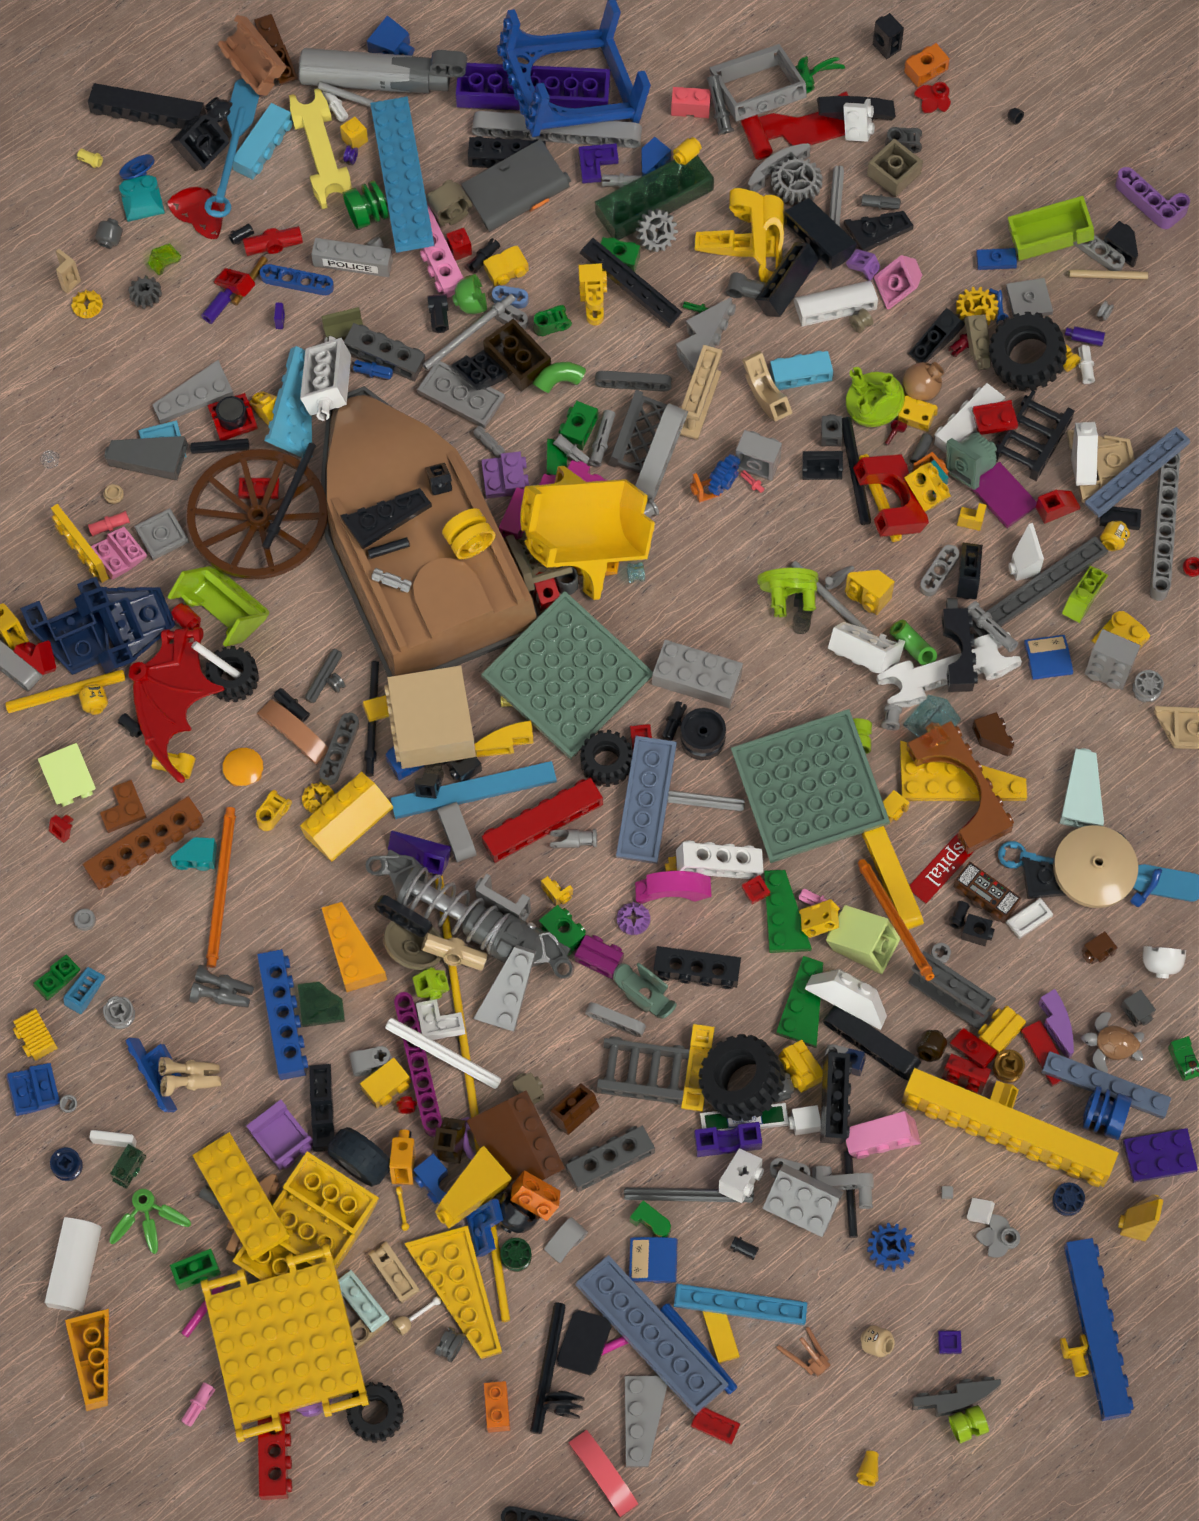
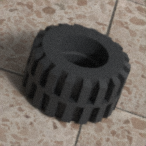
M231 646L230 649L222 647L220 652L216 650L214 652L215 655L232 667L243 670L242 675L238 679L228 681L221 678L225 672L210 660V663H206L205 674L207 680L225 688L224 691L215 693L217 698L221 700L224 697L226 702H230V699H233L234 702H238L239 698H242V700L247 699L246 695L251 696L253 694L252 689H256L258 686L257 682H259V673L254 657H251L250 652H244V648L241 647L238 649L235 646Z
M600 730L597 735L592 733L590 739L586 738L580 753L582 771L584 770L585 777H591L593 782H597L598 786H602L603 783L606 784V787H610V783L618 785L619 780L623 782L626 779V775L630 773L632 761L631 745L629 742L627 743V739L624 736L620 738V733L618 732L612 734L611 730H607V733H603V730ZM609 751L616 754L618 760L611 765H601L594 758L601 752Z
M368 1382L369 1385L365 1387L369 1403L372 1401L384 1402L388 1407L387 1417L378 1424H369L362 1417V1411L365 1406L359 1405L346 1409L347 1420L358 1437H362L364 1441L368 1442V1440H371L372 1443H377V1440H381L384 1442L387 1441V1437L390 1436L392 1438L395 1435L394 1432L396 1430L399 1431L401 1428L400 1424L401 1422L403 1423L404 1409L397 1392L393 1391L389 1385L384 1386L381 1382H378V1384ZM359 1391L353 1392L352 1398L359 1396Z

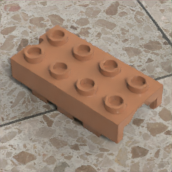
M237 15L234 19L235 22H238L236 25L237 31L234 35L228 37L226 41H219L218 46L222 49L221 52L232 62L231 64L236 71L241 73L244 81L258 95L267 96L275 85L274 79L279 78L287 66L250 20L245 16Z

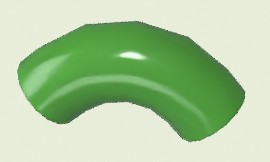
M557 362L544 368L532 384L547 393H550L555 384L561 381L578 385L584 377L586 368L571 362Z
M902 619L893 624L890 634L897 642L899 639L905 641L903 648L921 665L936 661V650L906 620Z

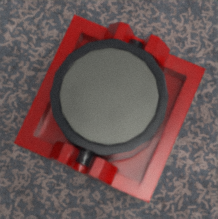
M245 393L228 396L218 402L207 405L220 440H227L258 429Z

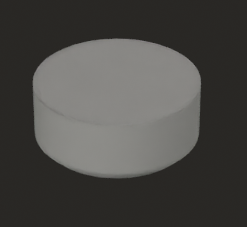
M81 909L76 912L74 923L78 929L88 931L95 926L96 917L91 910Z

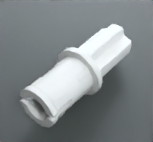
M322 91L330 111H333L337 119L341 122L348 119V114L342 106V101L336 95Z
M1082 345L1078 348L1079 357L1081 358L1078 366L1081 368L1083 383L1091 384L1095 382L1093 372L1094 361L1091 358L1090 347Z

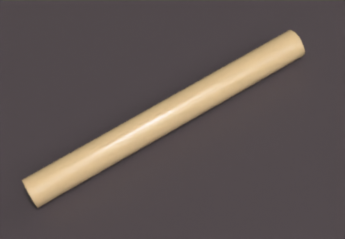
M1069 270V277L1147 280L1148 272Z

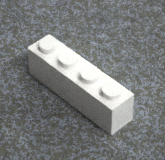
M988 383L982 388L979 387L974 392L973 398L970 401L966 400L960 407V411L957 414L953 413L949 417L947 424L937 429L934 434V445L946 453L947 441L953 438L960 442L969 435L978 432L972 412L973 406L1005 401V396Z

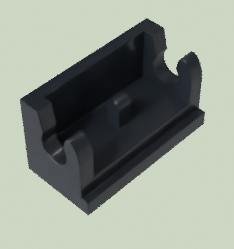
M803 451L802 480H842L843 451Z

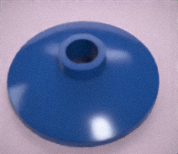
M150 154L138 156L126 163L121 168L119 175L122 179L145 176L154 164L155 159Z

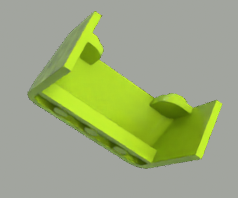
M213 566L182 571L168 595L170 600L182 597L184 602L191 607L202 605L228 628L225 632L227 637L223 642L225 647L243 643L269 615V610L226 573Z

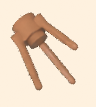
M806 1327V1331L818 1353L816 1354L803 1337L800 1338V1341L812 1356L808 1361L810 1366L782 1346H776L779 1351L806 1369L810 1375L815 1373L818 1377L831 1366L828 1362V1357L824 1354L809 1327Z

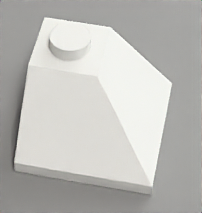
M1033 523L1028 524L1012 555L1011 562L1008 564L1010 574H1014L1016 581L1037 577L1042 568L1044 557Z

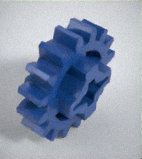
M729 454L724 462L720 460L717 463V466L710 475L709 492L719 496L720 493L724 492V489L729 490L739 475L737 471L740 464L739 458Z
M887 1223L885 1229L879 1225L878 1233L872 1231L871 1235L873 1238H869L867 1242L872 1245L867 1247V1252L873 1253L869 1258L870 1261L876 1259V1267L881 1264L884 1265L883 1271L891 1267L892 1272H895L896 1266L902 1270L904 1268L903 1262L909 1264L911 1260L908 1256H914L915 1253L913 1250H910L915 1247L914 1242H909L912 1239V1234L906 1236V1228L899 1230V1224L897 1223L894 1228H891L890 1223ZM886 1234H895L894 1236H886ZM902 1240L905 1244V1252L904 1249L901 1248L900 1243ZM876 1243L881 1247L880 1255L877 1251ZM895 1245L894 1249L887 1250V1246ZM895 1258L896 1260L888 1261L887 1259Z

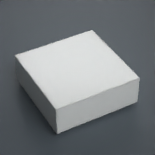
M972 1198L967 1219L973 1222L989 1224L995 1204L993 1201Z

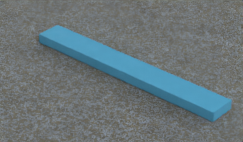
M550 761L440 786L437 799L417 797L416 792L392 797L391 803L395 819L434 811L437 808L454 802L460 805L556 783L557 779L553 763Z

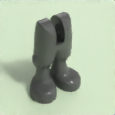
M200 964L195 975V982L191 989L189 1002L197 1003L201 997H210L219 1005L227 1004L248 1008L250 999L236 995V993L252 995L254 987L233 979L229 975L215 976L208 971L205 965ZM210 983L217 985L219 989H213L202 984Z

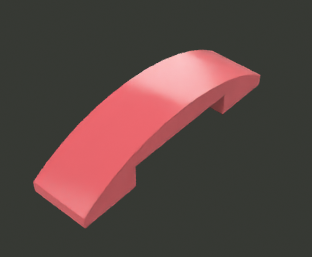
M587 1430L568 1442L619 1517H622L638 1505V1502L615 1467Z

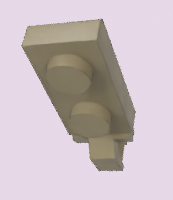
M986 315L965 317L970 355L973 356L974 360H977L978 370H986L991 367L989 356L990 340Z

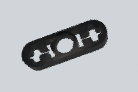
M381 895L374 904V908L379 914L419 937L424 938L433 927L428 919L389 896Z

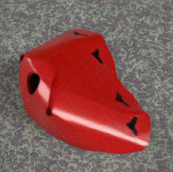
M186 188L173 195L167 201L172 214L176 218L192 224L198 233L208 239H217L219 237L223 217L216 218L206 212V200L212 197V195L216 196L208 188ZM216 201L212 202L211 210L222 212L226 204L217 203ZM173 203L179 204L178 210H176V206Z

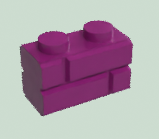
M585 935L575 953V962L613 980L614 971L623 962L624 953L621 952L622 949L615 944L609 946L603 943V940L596 935L591 937Z

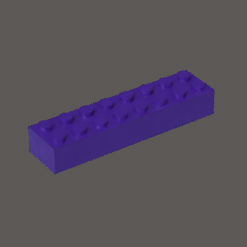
M467 63L465 75L457 77V107L520 110L519 102L514 97V89L509 84L507 71H504L503 64ZM532 66L530 76L534 88H536V84L544 83L550 97L549 102L552 104L574 109L609 105L610 69Z

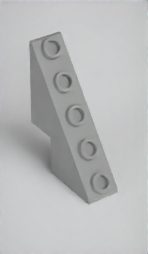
M731 297L686 320L687 332L690 337L677 343L676 348L677 356L692 375L703 345L714 348L716 345H719L723 330L727 329L730 316H733L735 313L736 305L732 304Z

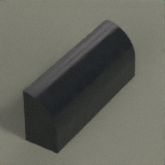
M810 198L785 210L784 225L803 243H809L818 258L831 270L846 262L855 251L857 243Z

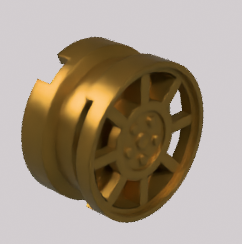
M1010 1049L1000 1052L993 1064L994 1075L1004 1083L1016 1082L1022 1076L1025 1068V1061L1022 1055Z

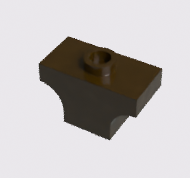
M444 1117L442 1125L436 1127L433 1149L437 1150V1158L440 1161L460 1164L466 1120Z

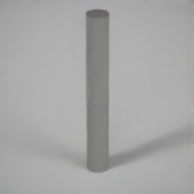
M319 82L317 88L371 107L370 103L374 102V100L323 82Z

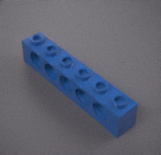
M282 949L257 954L280 1080L306 1076L305 1068H309L306 1055L302 1056L301 1048H305L303 1035L299 1036L297 1029L301 1028L299 1015L295 1016L294 1008H298L296 996L291 995L290 989L294 988L292 975L288 976L287 968H291L289 956H284ZM275 971L282 972V974L277 978L271 977L272 973ZM278 991L285 992V995L283 997H275V994ZM281 1011L289 1012L284 1018L278 1016ZM285 1031L293 1032L288 1038L282 1037ZM288 1051L296 1052V1055L292 1058L285 1057Z

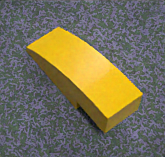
M531 721L515 723L485 736L474 744L476 757L514 753L513 746L533 744Z

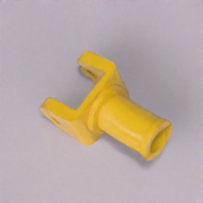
M1081 1334L1079 1337L1081 1347L1068 1348L1066 1338H1060L1063 1358L1071 1359L1075 1377H1083L1089 1374L1084 1358L1088 1350L1085 1334Z

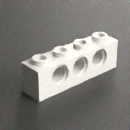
M689 840L682 842L676 849L677 871L741 879H753L763 873L762 849L754 848V846L735 847L734 844L715 845L713 842L700 844Z

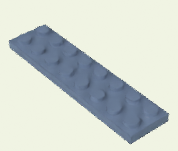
M609 1255L576 1282L577 1288L694 1415L698 1414L728 1387L729 1384Z

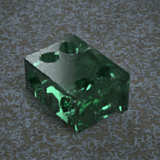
M128 1144L110 1172L113 1178L112 1181L127 1189L133 1178L139 1173L140 1167L147 1155Z

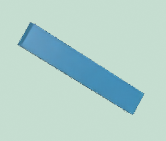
M676 1284L673 1307L802 1326L806 1323L807 1302Z

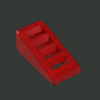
M224 268L213 281L216 285L224 289L228 288L232 293L245 297L255 286V282L249 274Z

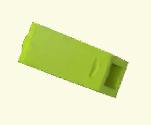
M1090 566L1069 596L1062 614L1080 623L1105 583L1108 574Z

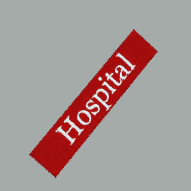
M975 815L964 825V827L972 821ZM958 833L909 885L912 893L925 904L973 853H966L957 837Z

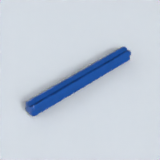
M669 1303L665 1304L660 1311L729 1384L725 1389L726 1393H733L737 1389L736 1383Z

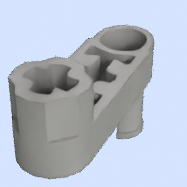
M816 1166L812 1168L813 1178L838 1190L858 1189L860 1209L873 1208V1174L832 1175V1168L830 1166Z

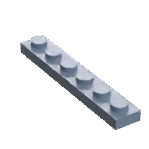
M1175 427L1087 499L1085 505L1098 518L1101 517L1189 445L1190 439Z
M1050 1051L1047 1054L1041 1072L1090 1092H1093L1096 1086L1102 1087L1100 1095L1103 1097L1106 1090L1109 1089L1111 1100H1114L1118 1093L1132 1097L1130 1107L1161 1119L1166 1117L1171 1101L1169 1096Z

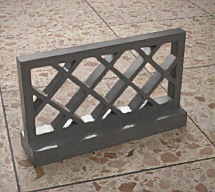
M639 390L635 391L608 465L613 467L619 465L637 473L641 472L642 463L645 462L646 457L639 459L635 451L644 448L648 454V446L652 444L653 440L645 442L642 434L650 431L654 437V429L658 428L659 425L658 423L652 426L648 417L656 414L660 421L662 418L660 413L665 410L667 404L643 396V392ZM643 403L652 405L654 411L645 414L642 408ZM644 419L648 428L639 431L636 422ZM638 436L642 444L633 448L630 439ZM632 453L636 461L632 463L623 461L624 455Z

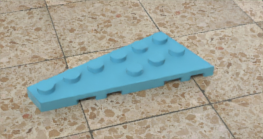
M295 346L289 352L286 363L287 371L281 380L283 385L278 391L273 408L274 417L269 422L268 428H270V431L264 441L302 458L308 444L312 443V415L310 416L300 399L305 350Z

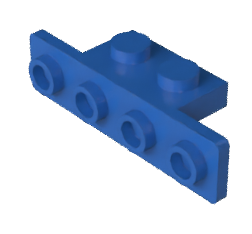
M139 1038L126 1039L128 1051L138 1063V1070L145 1076L149 1090L154 1093L157 1099L158 1107L164 1112H175L177 1108L170 1096L164 1097L160 1092V1084L164 1076H161L158 1071L159 1060L161 1057L172 1059L165 1044L158 1045L147 1054ZM180 1073L171 1074L174 1076H181Z

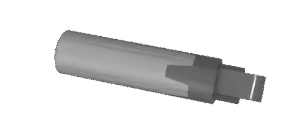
M304 48L300 53L299 81L302 85L318 86L319 82H323L340 88L426 94H429L431 90L448 92L451 77H462L465 75L468 57L463 52L436 50L432 53V57L429 58Z

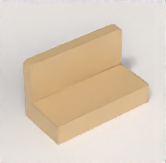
M57 249L56 254L60 266L56 269L62 290L68 294L81 282L75 261L63 251Z

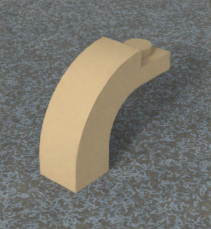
M758 351L742 359L747 373L745 374L747 382L763 411L775 422L792 414L787 396L778 390L769 374L763 353Z

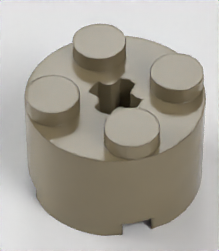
M452 180L445 181L441 187L427 194V204L441 226H445V223L454 225L468 215L467 210L469 206L472 208V202L460 184Z

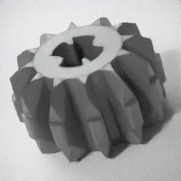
M145 275L144 279H141L138 276V281H132L131 287L128 289L130 300L137 307L142 305V308L145 309L147 305H150L153 308V303H159V297H162L161 285L159 282H156L154 277L149 279Z

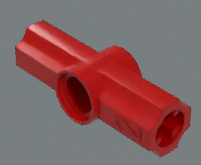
M297 226L284 230L270 228L265 230L262 235L244 238L243 243L246 255L250 256L263 252L277 254L285 247L302 244L303 239L300 227Z

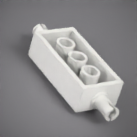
M329 336V341L326 337L324 343L305 349L300 399L310 416L317 414V418L325 421V415L326 420L329 419L331 409L347 405L351 354L342 338L335 339Z

